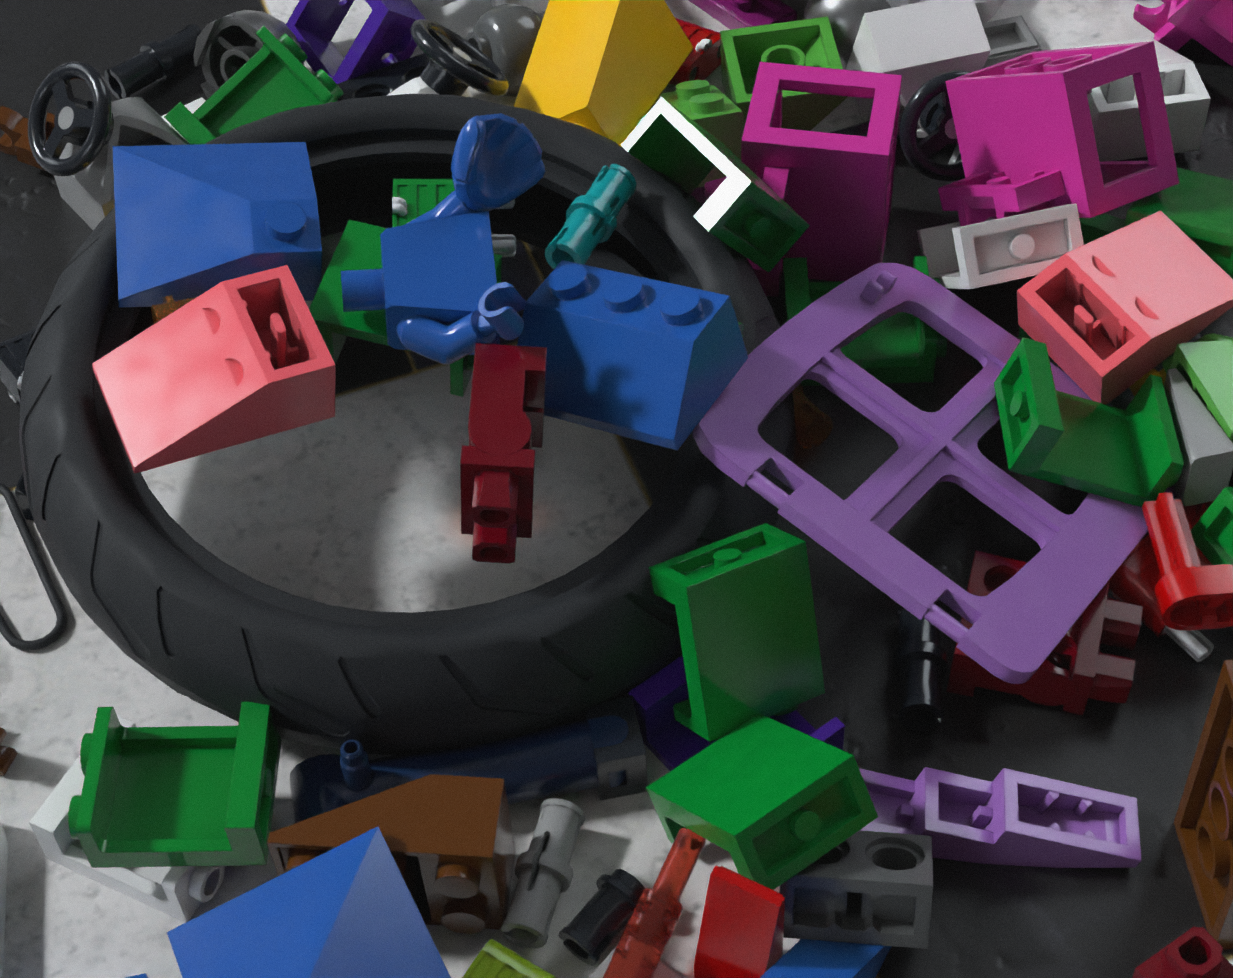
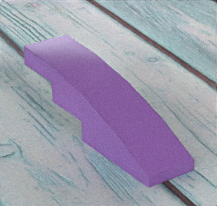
M928 767L922 770L915 781L859 768L878 814V818L863 827L861 831L932 836V858L982 864L1051 868H1135L1141 862L1137 798L1006 768H1003L992 782Z

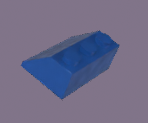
M562 260L526 301V307L522 316L524 329L518 337L517 346L547 347L544 416L677 451L748 359L729 295Z

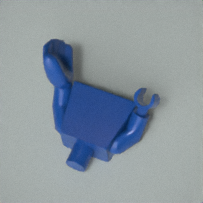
M502 113L477 115L467 121L461 129L452 156L451 172L455 190L430 211L402 226L387 228L380 234L382 269L341 271L343 312L385 310L387 344L394 349L410 350L443 365L452 364L467 355H475L476 343L500 345V337L506 340H513L521 335L524 329V320L517 311H521L526 307V301L512 284L507 282L497 283L489 211L500 208L525 193L538 183L546 172L541 160L542 149L537 139L534 138V135L524 123H518L516 119Z

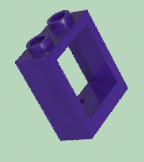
M299 0L286 25L294 33L301 49L308 56L306 61L312 70L316 73L319 69H323L338 84L409 59L412 56L417 45L411 36L410 28L416 20H426V18L411 0H365L371 7L372 12L345 58L331 40L354 0ZM390 53L386 59L382 60L384 54Z

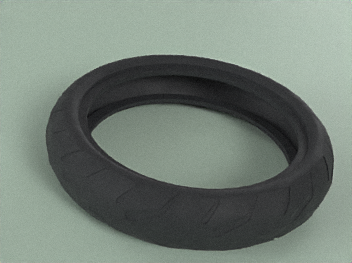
M400 94L353 98L279 112L239 126L205 143L306 142L317 196L321 237L343 232L349 219L375 226L392 225L393 179H452L451 162L454 148L461 129L467 121L477 115L502 113L516 119L518 123H524L534 135V138L537 139L542 149L541 160L546 172L538 183L515 199L512 209H494L489 211L492 233L513 234L515 239L545 250L564 226L566 211L574 199L588 192L603 166L607 165L609 168L611 164H618L629 170L635 177L637 183L636 191L616 217L617 227L607 241L597 244L585 265L729 295L737 321L744 324V330L741 334H743L747 355L780 328V324L773 314V309L748 259L708 232L693 217L703 205L692 194L683 191L681 185L667 175L649 168L616 142L585 127L558 118L539 114L528 109L471 97L439 94ZM115 208L97 225L64 268L27 352L21 383L19 424L24 485L29 508L36 527L71 594L84 612L124 654L171 689L239 722L241 702L249 701L270 705L274 725L280 737L286 740L340 749L345 741L358 740L362 743L363 749L368 754H404L426 750L464 749L526 735L559 724L579 720L585 717L586 710L603 701L617 699L683 655L675 605L654 594L649 567L764 523L776 527L780 515L777 513L778 508L747 485L742 487L718 469L700 451L692 431L688 436L684 452L673 474L650 508L626 533L602 552L563 576L529 591L497 601L452 610L413 613L380 612L328 605L289 594L257 581L220 560L196 542L169 516L149 489L141 472L134 473L93 372L92 363L184 305L119 308ZM793 391L768 415L758 429L759 435L767 444L792 462L796 447ZM764 469L760 472L783 491H787L788 486Z

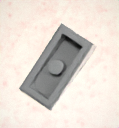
M1176 368L1167 370L1164 389L1168 405L1172 410V420L1179 447L1184 456L1181 476L1174 485L1178 499L1182 500L1183 506L1214 501L1221 491L1228 487L1233 471V442L1222 430L1183 375Z

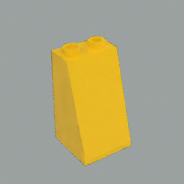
M549 0L514 107L528 109L585 127L616 142L622 147L621 144L635 129L641 117L648 113L694 47L664 0Z

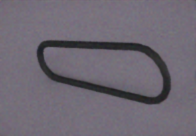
M0 483V494L6 500L57 617L56 625L49 634L34 641H24L13 634L0 613V632L6 641L20 650H37L47 647L59 638L65 629L67 617L64 606L13 493L4 484Z

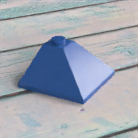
M306 142L113 146L119 308L185 305L222 281L288 265L304 300L313 301L321 283L322 244L317 196Z
M379 826L167 932L182 978H451Z

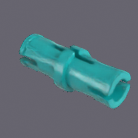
M611 164L609 168L607 165L603 166L588 192L574 199L566 211L564 226L545 249V258L553 269L562 260L585 265L597 244L609 239L617 227L616 217L636 191L637 183L629 170L618 164Z

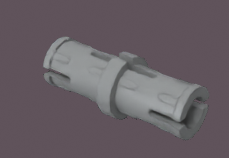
M550 798L543 801L529 849L521 853L517 859L514 872L518 878V883L506 919L502 922L501 931L504 932L503 936L519 946L540 948L546 944L548 939L547 933L559 895L562 892H566L570 887L573 869L569 863L580 828L585 821L583 810L570 801L559 798Z

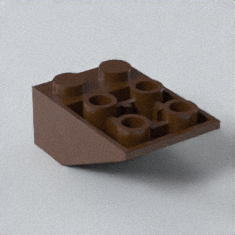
M429 774L269 833L267 844L277 875L280 876L379 826L426 925L444 926L453 932L461 934H475L484 929L501 930L502 922L506 919L516 853L504 779Z

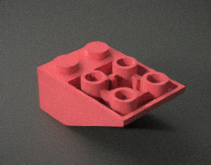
M1158 211L1065 253L1017 290L1018 325L1033 340L1047 345L1048 355L1093 401L1106 405L1174 353L1177 344L1188 342L1233 307V279L1162 211Z
M288 265L222 281L92 363L93 372L135 474L335 417L336 365Z

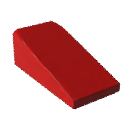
M716 865L709 879L694 961V978H760L783 956L785 897L730 869Z

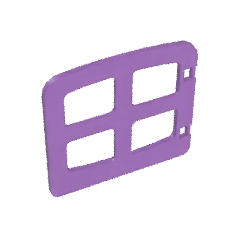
M877 263L846 280L811 303L757 346L748 355L746 362L694 428L693 437L700 451L718 469L742 487L747 485L778 508V514L919 620L926 619L958 643L956 647L991 674L1004 682L1012 684L1025 683L1031 679L1148 532L1142 507L1088 493L1073 514H1064L983 456L978 449L977 443L1000 421L994 382L1020 340L917 269L899 263ZM898 312H906L916 316L978 360L983 369L939 411L926 412L909 403L851 361L840 349L874 325ZM1050 362L1057 391L1092 400L1064 371ZM805 379H811L823 385L886 431L898 444V450L845 500L841 499L767 444L758 433L759 427L768 415ZM765 469L794 492L791 495L787 494L760 472ZM948 481L964 488L1035 540L1041 548L1012 578L987 596H976L965 591L889 534L940 482ZM1174 486L1166 489L1165 492H1172L1173 498L1177 496ZM939 600L942 601L944 604H946L948 607H950L952 610H954L956 613H958L960 616H962L964 619L970 622L973 626L970 629H968L955 618H953L951 615H949L947 612H945L943 609L938 607L936 603Z

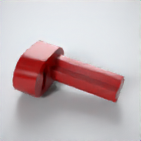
M1172 492L1159 493L1156 501H1145L1142 505V511L1161 574V579L1155 585V595L1165 625L1175 630L1218 629L1233 626V565L1201 566L1182 500H1174Z

